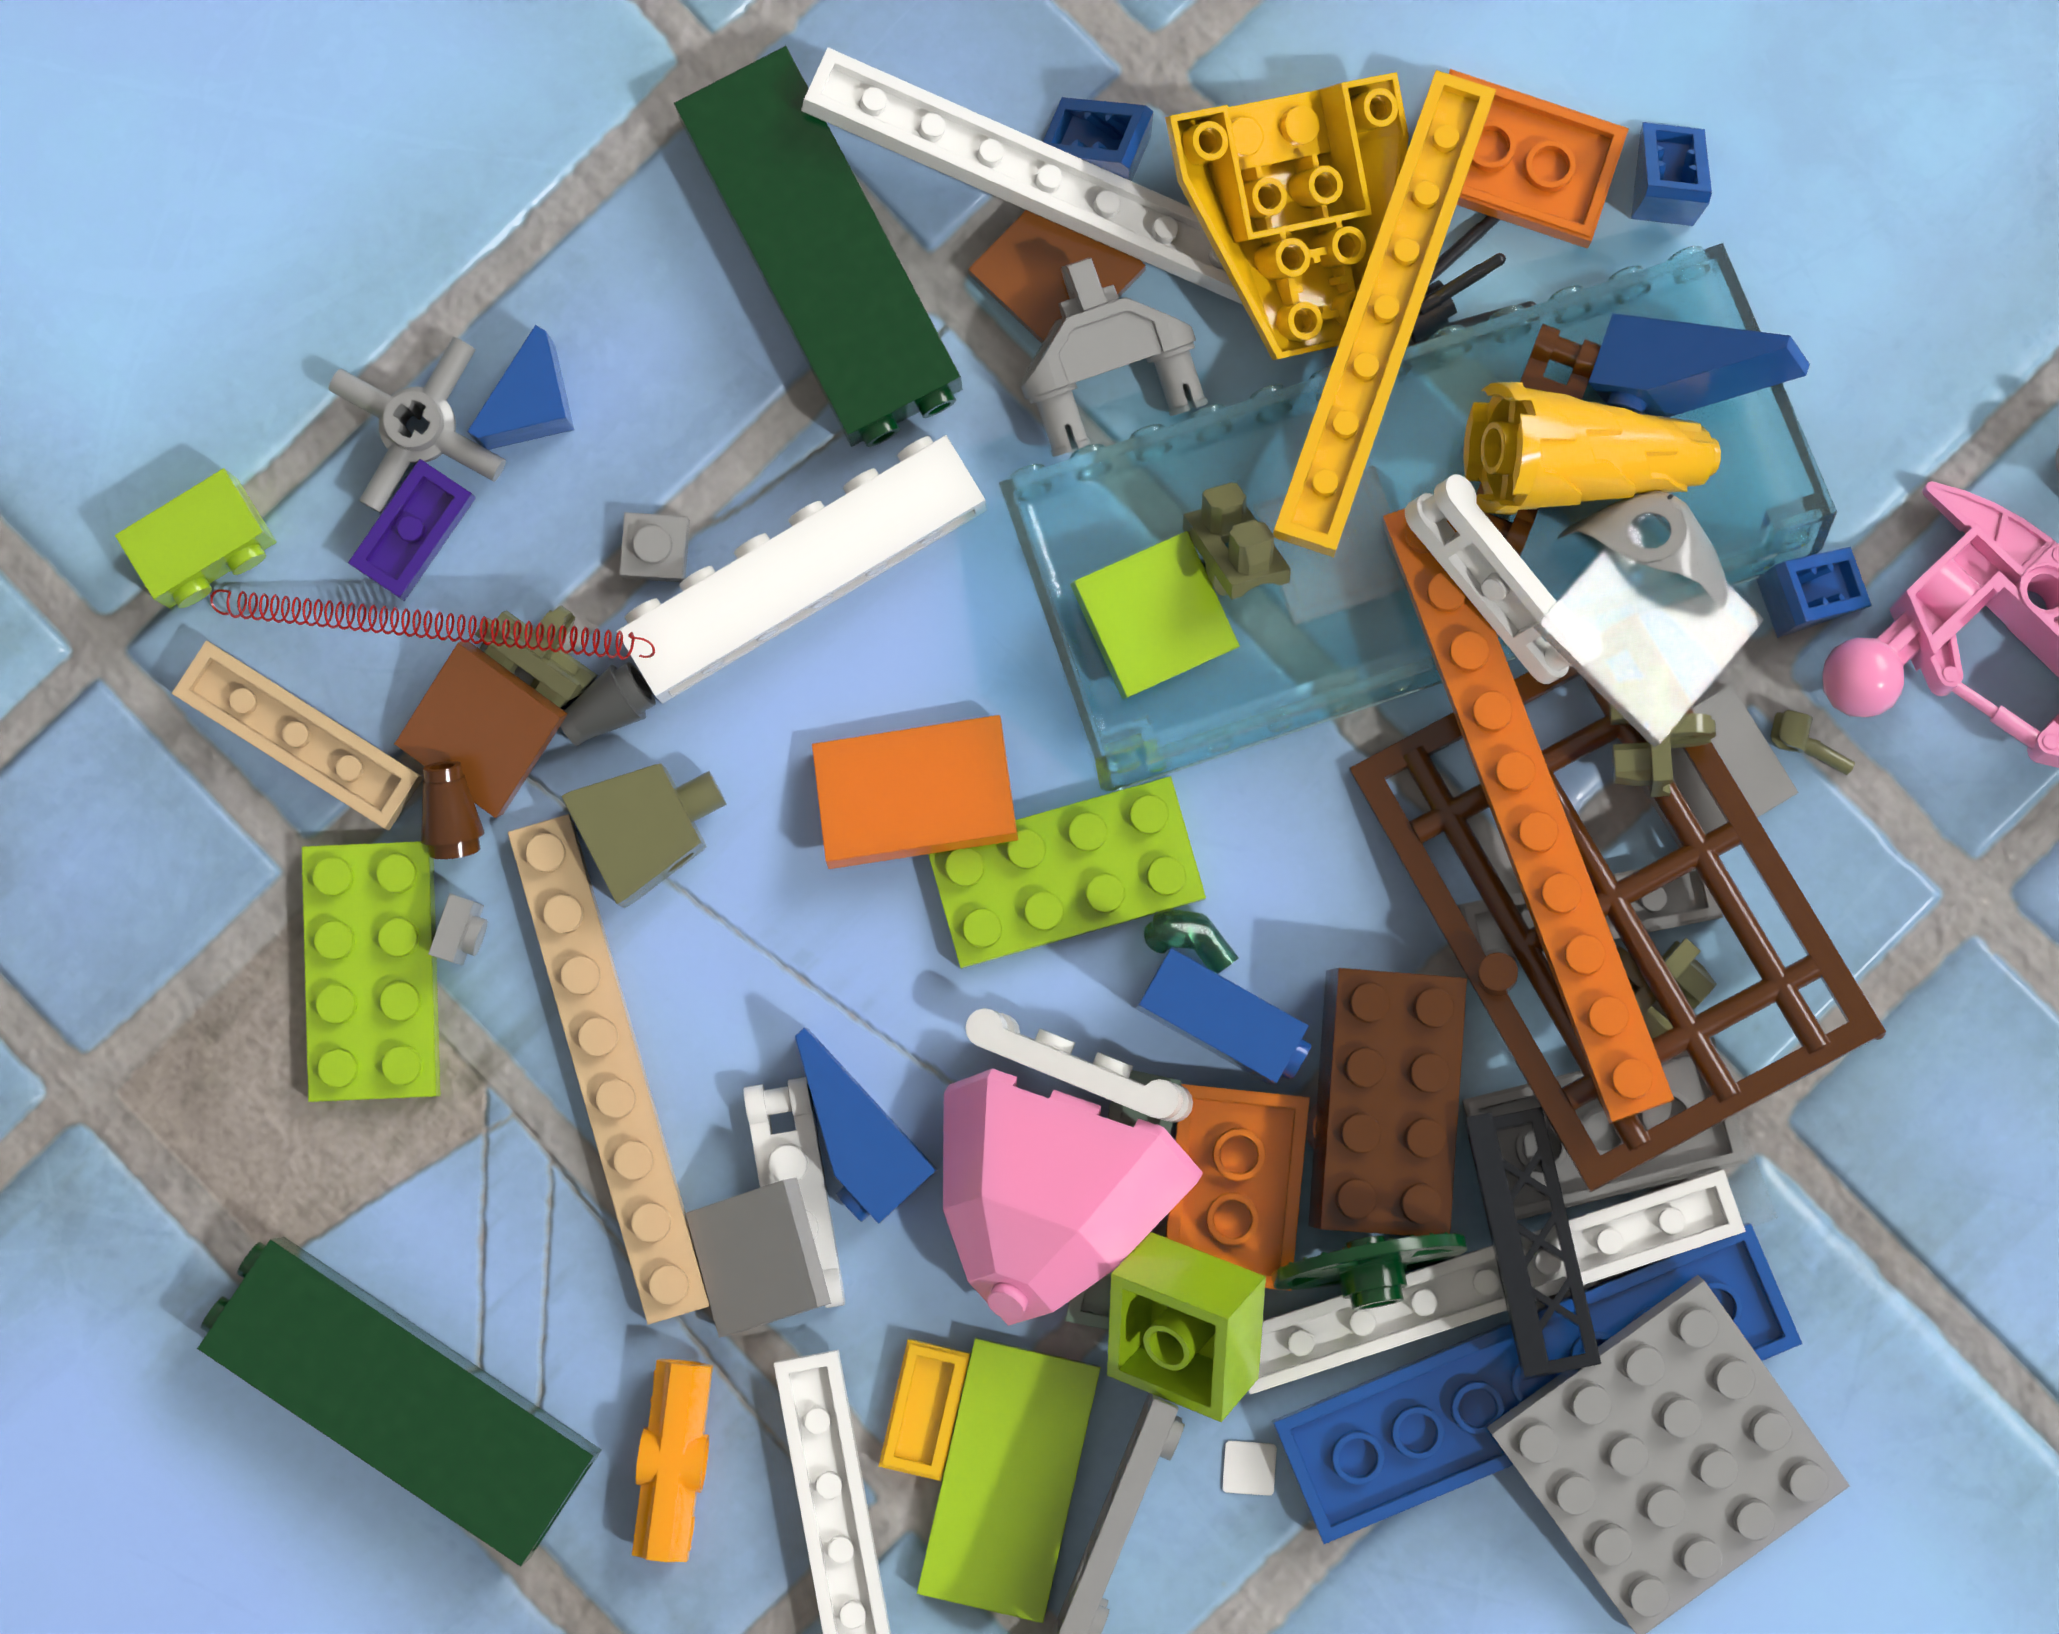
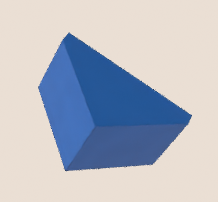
M1062 97L1043 142L1132 181L1151 137L1154 111L1146 105Z
M1642 122L1631 219L1694 226L1709 205L1712 194L1705 129Z
M537 325L530 332L467 431L477 444L488 450L574 430L556 346L548 333Z
M1851 547L1783 561L1774 565L1756 579L1777 638L1872 606Z

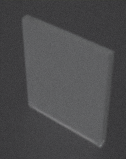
M1652 513L1636 517L1629 527V535L1632 541L1638 546L1648 549L1664 545L1671 534L1670 525L1660 515ZM1605 546L1533 628L1653 747H1656L1662 743L1764 619L1727 582V603L1724 608H1720L1699 583L1677 573L1657 570L1635 563Z

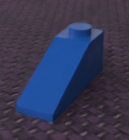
M1612 313L1589 383L1606 405L1626 408L1635 413L1672 417L1807 375L1810 363L1790 335Z
M804 1027L795 1035V1039L834 1176L843 1185L836 1195L858 1220L863 1222L871 1215L879 1224L938 1169L808 1028Z

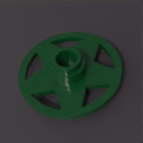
M1429 1233V1235L1423 1236L1412 1234L1407 1238H1389L1387 1241H1385L1384 1236H1371L1349 1241L1342 1250L1329 1253L1322 1252L1318 1256L1304 1257L1302 1260L1294 1263L1289 1262L1286 1266H1280L1271 1276L1274 1288L1280 1290L1312 1289L1340 1285L1343 1298L1350 1299L1352 1310H1366L1403 1301L1402 1288L1408 1286L1405 1272L1455 1258L1465 1253L1468 1249L1465 1236L1457 1233Z

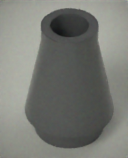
M627 662L619 668L610 665L575 701L564 709L568 715L561 724V728L568 739L575 746H579L588 739L645 719V711L656 704L654 695L641 673L632 663Z

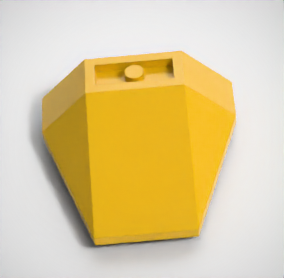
M1397 72L1342 82L1304 93L1231 107L1223 105L1165 117L1177 181L1272 360L1339 346L1408 149L1409 133Z

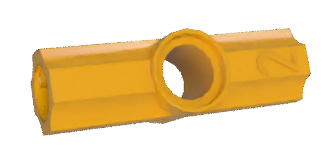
M659 1358L656 1361V1369L653 1376V1393L650 1399L649 1424L642 1431L636 1465V1485L641 1486L632 1556L659 1562H687L689 1560L695 1525L697 1493L702 1492L708 1462L709 1435L705 1434L713 1365L681 1359Z

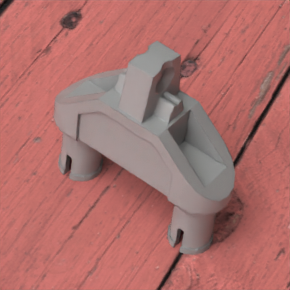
M1086 258L1060 268L1069 300L1058 303L1062 318L1055 321L1028 367L1021 383L1025 399L1028 398L1030 404L1037 403L1052 448L1051 453L1053 457L1091 444L1090 439L1087 438L1072 390L1077 388L1076 382L1146 358L1147 363L1154 362L1169 407L1168 412L1170 416L1208 404L1190 350L1195 348L1194 341H1196L1190 325L1127 297L1119 299L1114 285L1102 288L1092 258Z

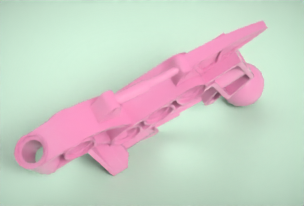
M1933 481L1928 482L1922 489L1923 495L1960 532H1965V535L1893 604L1889 610L1894 622L1877 638H1854L1843 642L1831 651L1824 663L1823 691L1832 706L1849 717H1873L1880 715L1892 708L1900 697L1904 686L1903 666L1911 659L1916 672L1921 669L1927 685L1933 694L1946 696L1951 692L1955 693L1989 716L1990 722L2026 745L2027 753L2031 760L2036 763L2059 768V714L2040 732L2002 705L1997 707L1961 682L1963 680V670L1956 633L1986 605L2059 678V543L2024 518L1995 502L1962 489ZM2027 590L2040 595L2046 603L2047 610L2034 605L2028 597Z

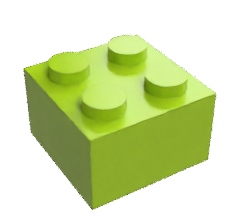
M1150 1232L1111 1273L1107 1376L1222 1422L1259 1379L1266 1276Z

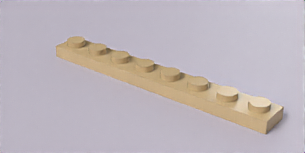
M570 814L509 831L510 843L647 1324L709 1307L710 1303L686 1212L573 818Z

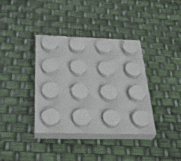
M1699 1275L1692 1278L1598 1346L1601 1359L1600 1365L1562 1372L1487 1427L1636 1634L1648 1633L1850 1487L1717 1297Z

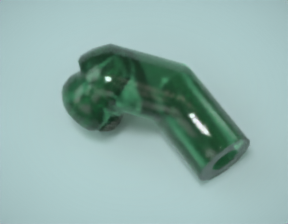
M1166 909L1156 913L1153 921L1149 922L1144 928V940L1147 946L1154 952L1164 954L1172 947L1193 949L1205 966L1217 974L1239 959L1212 921L1203 913Z

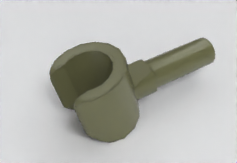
M1792 710L1775 714L1770 735L1771 742L1775 747L1781 750L1805 753L1810 757L1814 756L1845 775L1852 771L1855 765L1854 761L1824 745L1821 741L1809 738L1813 720L1811 716Z

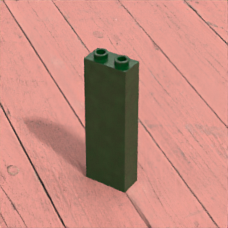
M784 46L674 102V106L689 139L850 446L853 447L864 441L867 447H872L897 434L900 431L897 423L918 412L921 413L923 418H928L952 406L956 402L953 394L963 390L961 376L827 122L801 111L809 88L787 46Z
M287 1238L270 1239L267 1245L258 1242L249 1251L238 1268L237 1274L244 1279L230 1300L222 1296L204 1318L200 1328L207 1332L197 1349L520 1567L532 1557L602 1449Z

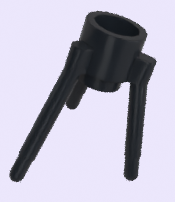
M1487 215L1438 258L1411 335V340L1415 344L1428 337L1432 346L1435 347L1452 336L1513 320L1517 317L1532 314L1537 310L1536 303L1528 301L1449 322L1448 318L1457 313L1451 297L1502 266L1506 261V257L1502 253H1497L1481 264H1477L1445 285L1440 280L1432 283L1486 235L1500 219Z

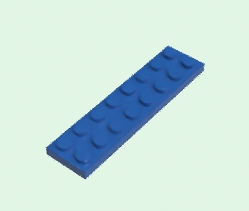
M1743 1223L1746 1232L1643 1265L1585 1290L1597 1346H1600L1697 1275L1707 1283L1761 1361L1802 1344V1341L1751 1223ZM1571 1296L1562 1299L1559 1305L1575 1314ZM1547 1306L1537 1310L1539 1321L1548 1309ZM1554 1311L1542 1330L1548 1360L1584 1354L1578 1326ZM1509 1321L1274 1419L1272 1422L1323 1544H1326L1513 1466V1463L1487 1427L1561 1373L1523 1380Z

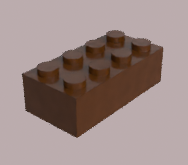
M1350 968L1326 970L1316 1107L1317 1121L1315 1126L1316 1135L1314 1138L1308 1226L1325 1230L1406 1236L1412 1234L1423 1236L1429 1235V1233L1443 1234L1444 1232L1450 1234L1467 978Z

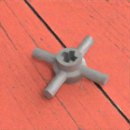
M453 337L425 387L406 388L395 393L393 396L384 393L343 369H339L334 374L329 384V391L378 417L379 433L384 445L388 449L359 499L361 503L382 513L410 463H417L419 459L429 462L442 454L493 482L498 479L505 467L506 459L455 432V415L451 406L446 401L475 352L472 346ZM423 415L429 422L428 429L423 434L416 430L412 434L405 427L407 421L412 416L421 420Z

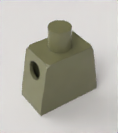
M661 763L582 787L561 796L616 904L623 908L636 902L702 852L707 846L694 821L727 805L710 771L676 787L667 768Z

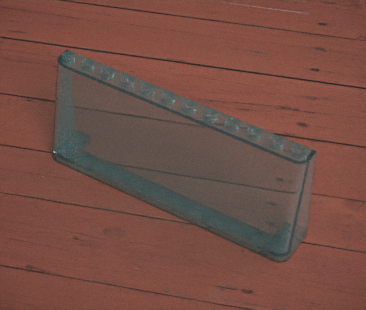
M1721 243L1703 249L1701 246H1690L1673 254L1667 262L1646 269L1639 265L1626 267L1614 273L1606 282L1585 289L1581 285L1569 286L1554 293L1546 302L1525 309L1522 305L1509 306L1494 313L1488 321L1464 328L1462 325L1448 326L1435 332L1428 341L1407 347L1334 558L1274 538L1275 547L1291 568L1290 583L1280 586L1271 583L1262 584L1252 588L1242 597L1231 600L1229 595L1222 596L1215 591L1240 647L1124 700L1121 698L1070 584L1079 578L1185 532L1183 530V514L1201 509L1202 493L1204 490L1232 482L1239 485L1246 495V506L1257 521L1265 522L1273 533L1332 365L1316 371L1307 381L1286 388L1281 384L1266 386L1253 393L1249 400L1228 407L1222 404L1209 405L1194 412L1189 420L1168 427L1162 424L1145 426L1135 431L1128 440L1107 447L1102 444L1088 445L1075 451L1068 460L1047 467L1043 464L1027 465L1013 472L1009 479L999 482L1001 495L1100 788L1105 791H1115L1132 787L1441 684L1440 675L1382 524L1383 516L1406 508L1408 503L1424 493L1434 495L1436 485L1452 475L1465 477L1463 460L1464 437L1473 402H1490L1493 396H1488L1485 391H1481L1490 383H1520L1542 324L1560 329V337L1576 343L1583 344L1584 340L1587 339L1602 345L1612 313L1761 332L1724 244ZM1549 360L1543 377L1567 385L1573 368ZM1588 383L1582 400L1606 405L1599 394ZM1783 383L1670 417L1700 423L1710 433L1711 437L1719 442L1721 461L1717 472L1710 476L1703 485L1687 487L1688 492H1671L1670 494L1687 503L1713 544L1725 574L1727 588L1757 579L1771 567L1783 561L1814 555L1822 550L1837 510ZM1470 481L1477 493L1481 482ZM1624 498L1581 502L1580 505L1540 507L1520 556L1576 625L1582 624L1587 626L1593 633L1610 628L1623 621L1627 616L1635 615L1636 618H1640L1708 595L1699 583L1677 573L1657 570L1635 563L1609 549L1594 537L1574 532L1562 538H1557L1568 526ZM1490 513L1494 516L1500 517L1510 522H1513L1516 514L1505 515ZM1652 513L1636 517L1629 527V535L1632 541L1638 546L1648 549L1664 545L1671 534V528L1667 520L1660 515ZM1196 549V551H1197V553H1198V555H1199V558H1200V560H1201V562H1202V564H1203V566H1204V569H1205V571H1206V562H1205V560L1203 559V557L1200 555V553L1198 552V550ZM1497 634L1506 660L1516 659L1515 654Z

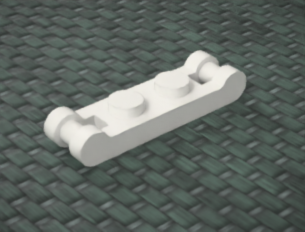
M1452 475L1436 485L1434 495L1424 493L1407 504L1405 518L1411 530L1538 682L1550 684L1566 675L1569 666L1574 668L1581 667L1598 656L1599 643L1593 631L1582 624L1576 625L1476 504L1477 496L1475 489L1465 477ZM1447 520L1451 523V525L1456 529L1457 532L1453 530V528L1448 524Z
M983 1008L973 1012L966 1022L967 1037L975 1045L1150 1117L1175 1123L1187 1118L1192 1111V1095L1182 1085L1161 1079L1153 1080L1147 1085L1129 1078L1133 1069L1132 1065L1097 1052L1093 1063L1071 1054L1075 1042L1040 1028L1035 1039L1022 1035L1016 1020L1009 1015Z
M807 1077L788 1079V1086L768 1090L764 1089L763 1084L744 1087V1101L750 1125L760 1188L781 1180L797 1177L831 1304L825 1307L845 1305L844 1287L812 1096ZM793 1112L796 1130L773 1134L770 1115Z

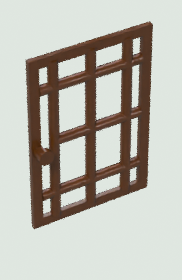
M1635 615L1627 616L1618 624L1595 635L1599 643L1598 656L1581 667L1574 668L1569 666L1567 674L1550 684L1540 683L1529 671L1514 679L1522 702L1526 705L1581 675L1605 715L1601 719L1541 751L1603 914L1610 919L1673 1027L1652 1039L1660 1063L1662 1064L1687 1051L1712 1096L1647 1131L1637 1114L1611 1123L1623 1144L1601 1156L1575 1112L1578 1108L1595 1099H1598L1600 1104L1601 1101L1547 958L1542 952L1544 950L1535 927L1529 929L1467 822V819L1489 808L1482 786L1478 784L1453 797L1430 758L1434 753L1463 738L1454 712L1349 768L1350 773L1590 1193L1867 1043L1882 1039L1886 1033V1030L1712 742L1701 746L1682 748L1727 823L1705 834L1673 780V783L1670 784V796L1653 798L1682 847L1619 881L1616 880L1554 772L1617 738L1621 744L1646 743V734L1641 727L1643 724L1610 725L1608 690L1609 686L1616 683L1605 667L1604 662L1622 652L1626 653L1641 680L1644 678L1645 668L1665 667L1668 715L1694 713ZM1405 769H1408L1431 809L1411 821L1407 819L1386 782V779ZM1443 832L1584 1075L1562 1088L1508 995V991L1515 986L1518 979L1516 962L1505 953L1496 952L1485 955L1422 843ZM1739 845L1742 846L1807 956L1786 967L1719 857ZM1694 869L1698 871L1762 979L1697 1015L1631 903ZM1820 978L1847 1021L1846 1024L1827 1034L1824 1033L1799 989ZM1776 1002L1802 1047L1735 1082L1710 1037Z

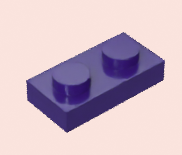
M419 459L348 563L405 601L476 497Z

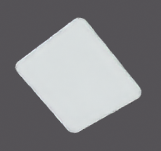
M1241 1441L1226 1442L1223 1491L1226 1493L1271 1496L1274 1493L1276 1445Z

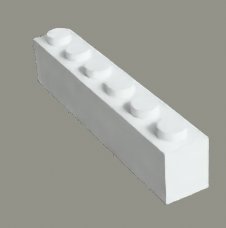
M947 435L935 442L932 441L930 436H926L911 443L898 453L897 457L901 462L881 474H878L875 468L859 474L844 485L843 489L846 495L824 507L821 501L805 506L789 518L788 521L792 527L772 539L766 533H763L748 540L734 551L737 559L715 572L712 566L704 567L685 578L679 584L683 592L662 604H660L657 598H654L631 610L625 616L628 624L617 630V633L618 631L623 633V643L628 652L632 640L628 637L630 632H633L634 637L645 638L654 645V656L642 658L639 655H650L652 647L643 640L635 639L630 655L655 697L662 704L987 511L984 496Z

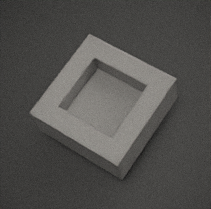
M624 512L620 576L623 579L682 582L686 578L690 528L688 516Z
M449 893L428 955L460 965H464L467 954L475 956L481 947L487 929V919L480 917L484 905Z

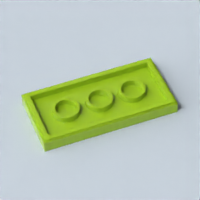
M975 1337L917 1594L1039 1623L1044 1622L1100 1366Z

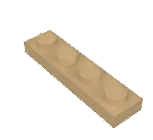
M207 640L171 693L386 830L391 829L424 778Z

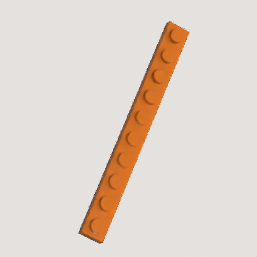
M1405 508L1384 515L1382 518L1384 530L1607 1120L1611 1124L1670 1103L1675 1099L1497 633L1411 530L1405 518ZM1447 520L1448 524L1453 528L1455 532H1457L1456 529Z

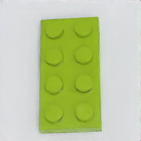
M1171 776L1017 819V841L928 854L961 969L1206 899Z
M417 841L303 846L302 882L308 1102L441 1097L437 957L428 955L436 933L434 859L429 856L428 845Z

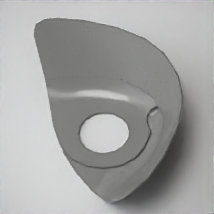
M1654 490L1635 494L1633 498H1624L1568 526L1557 537L1559 539L1574 532L1594 537L1609 549L1635 563L1657 570L1677 573L1699 583L1720 608H1724L1727 603L1728 593L1725 574L1716 549L1687 503L1673 494ZM1652 513L1666 519L1671 528V534L1667 542L1658 548L1651 549L1635 544L1630 538L1629 527L1636 517Z

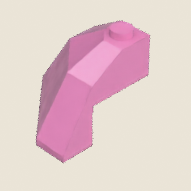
M992 1068L949 1084L944 1092L943 1212L967 1281L988 1303L990 1309L1009 1326L1053 1313L1115 1270L1198 1183L1203 1172L1162 1126L1141 1119L1137 1120L1134 1127L1100 1116L1101 1105L1057 1090H1053L1050 1097L1047 1098L1017 1087L1016 1076Z

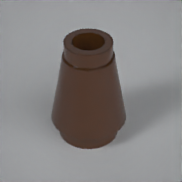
M444 761L423 767L421 843L428 845L429 856L433 859H455L477 853L481 849L479 837L483 836L485 832L465 775L462 772L461 762Z

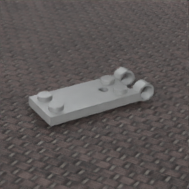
M1148 1393L1051 1634L1102 1633L1110 1610L1107 1608L1109 1600L1102 1597L1159 1456L1169 1461L1171 1460L1185 1426L1182 1423V1418L1176 1416L1178 1412L1177 1404Z

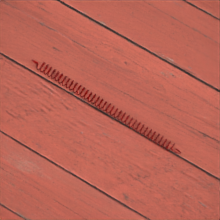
M218 589L210 595V603L213 609L222 615L230 614L233 618L241 616L244 619L252 617L256 621L263 618L266 622L274 620L277 623L285 621L287 624L294 622L298 625L306 623L309 626L317 624L322 628L328 625L331 629L339 626L342 630L350 627L353 631L359 629L363 632L372 630L374 633L383 631L387 635L394 632L397 636L405 633L408 637L416 634L419 638L427 635L429 639H435L438 636L440 640L445 641L449 638L452 642H456L459 639L463 643L471 640L474 644L483 642L485 645H490L494 642L496 646H502L505 643L508 648H512L515 645L519 649L528 646L530 650H535L539 647L541 651H546L550 648L553 652L557 653L559 650H562L565 654L571 651L576 655L584 652L587 656L595 653L598 657H603L607 654L610 659L618 655L622 660L630 656L635 639H639L649 643L652 647L650 655H639V657L650 658L655 654L654 645L645 638L634 637L633 632L628 634V637L632 639L630 650L625 657H622L620 650L623 644V633L618 631L616 634L615 655H610L608 651L612 641V633L609 629L604 635L605 652L599 654L597 652L600 643V630L598 628L594 630L592 638L594 650L588 653L586 652L589 640V630L587 627L582 630L581 634L582 650L577 652L574 649L578 637L576 626L571 628V648L566 651L563 649L567 632L565 625L559 628V648L553 649L551 646L555 637V626L553 623L549 625L547 630L548 646L542 648L540 645L544 635L542 622L538 623L536 627L537 645L531 647L529 642L532 637L533 626L530 621L526 623L524 630L526 643L520 646L518 644L521 635V622L519 620L514 623V643L510 645L506 642L510 633V622L508 619H505L502 624L503 642L497 643L495 641L499 631V621L497 618H494L491 622L492 640L486 642L484 638L488 629V620L485 616L482 617L479 625L481 639L475 641L473 636L476 631L477 620L474 615L470 617L468 622L469 639L464 640L462 635L465 630L466 620L463 614L458 617V637L454 639L450 636L455 622L452 613H449L446 619L447 636L441 637L439 635L443 627V614L441 612H438L435 617L436 635L430 636L428 634L432 625V613L430 610L424 615L423 625L425 634L419 635L417 633L421 624V612L419 609L414 612L412 618L414 632L408 634L406 632L410 623V611L408 608H405L402 612L401 625L403 631L398 633L395 631L399 622V610L397 607L392 609L390 615L392 630L386 631L384 630L388 620V609L386 606H383L379 613L381 629L375 630L373 628L377 619V608L375 605H372L368 612L370 628L364 629L362 627L366 619V607L364 604H361L357 611L359 627L353 628L351 624L354 621L356 611L353 602L347 606L346 610L348 626L343 627L340 625L345 612L342 601L336 605L335 619L337 624L332 626L329 624L334 612L331 600L327 601L324 608L326 623L320 624L318 621L323 611V604L320 599L316 600L313 608L315 622L309 623L307 620L312 611V602L309 598L305 599L302 607L304 621L299 622L297 621L301 611V600L299 597H295L292 602L293 620L288 621L286 619L290 610V599L288 596H284L281 601V615L283 619L277 620L275 616L278 613L280 604L277 594H274L270 600V613L272 616L270 619L264 617L269 606V599L266 593H263L259 600L260 617L253 616L258 606V596L255 592L248 599L249 616L243 615L247 606V594L244 591L238 596L237 608L240 613L238 615L232 614L230 610L229 600L231 591ZM217 592L228 593L226 600L228 612H221L214 606L213 596ZM242 594H244V606L241 611L240 599ZM255 595V606L252 612L251 599ZM265 596L266 606L264 612H262V600ZM276 598L277 606L273 614V600ZM285 599H287V611L284 616L283 606ZM296 600H298V611L295 616L294 606ZM307 601H309V611L306 617L305 607ZM318 602H319V603H320V612H319V616H318V618H317V616H316V607H317V604H318ZM330 603V605H331V612H330V616H329V619H328V618H327V608H328V604ZM341 604L342 613H341V617H340V620H339V619H338V608H339V605ZM350 606L353 608L351 621H349ZM363 607V619L360 622V611ZM374 608V620L371 623V612ZM385 609V621L382 624V613ZM396 610V622L393 625V615ZM407 611V623L404 626V616ZM418 612V624L415 627V618ZM429 614V617H430V618H429V625H428V628H427V627H426V620H427V615ZM439 615H440L441 620H440V627H439V630H438V625H437V623H438V617H439ZM450 616H451L452 622H451V628H450V631H449V619H450ZM461 617H462V619H463V625H462V630H461V632H460V620H461ZM474 619V627L471 634V622ZM485 620L484 633L482 634L483 621ZM495 621H496V631H495V634H494L493 628H494V623H495ZM507 622V632L505 636V625ZM517 623H518V626H519V627H518V634H517V638H516V627H517ZM528 625H529V626H530V632H529V637L527 638V630H528ZM540 625H541V634H540V639H539V635H538V634H539V628H540ZM552 627V637L550 640V630ZM562 629H563V631H564V632H563V639H562V642H561V633H562ZM575 629V637L573 641V631ZM586 631V640L584 644V634Z

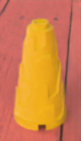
M1497 382L1490 383L1481 391H1485L1488 396L1493 397L1489 403L1473 402L1464 437L1463 460L1465 478L1468 481H1479L1482 483L1484 494L1476 495V504L1485 513L1515 515L1518 510L1580 505L1581 502L1633 498L1635 494L1654 490L1665 493L1688 492L1687 487L1705 484L1708 478L1717 472L1721 461L1719 442L1711 437L1705 427L1701 426L1698 422L1635 413L1626 408L1583 401L1566 394L1525 388L1523 383Z

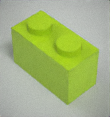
M225 468L115 534L116 539L152 598L169 609L176 604L179 608H186L199 602L212 591L210 583L230 571L233 575H239L251 570L266 558L264 550L277 543L239 479Z

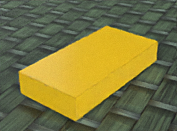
M908 1338L878 1467L933 1480H942L971 1352Z

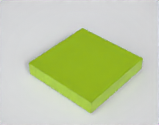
M1188 531L1079 578L1070 584L1122 700L1240 647Z

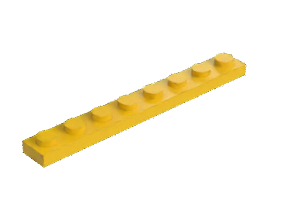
M1438 70L1435 71L1273 532L1276 539L1333 558L1335 556L1496 92L1494 88Z

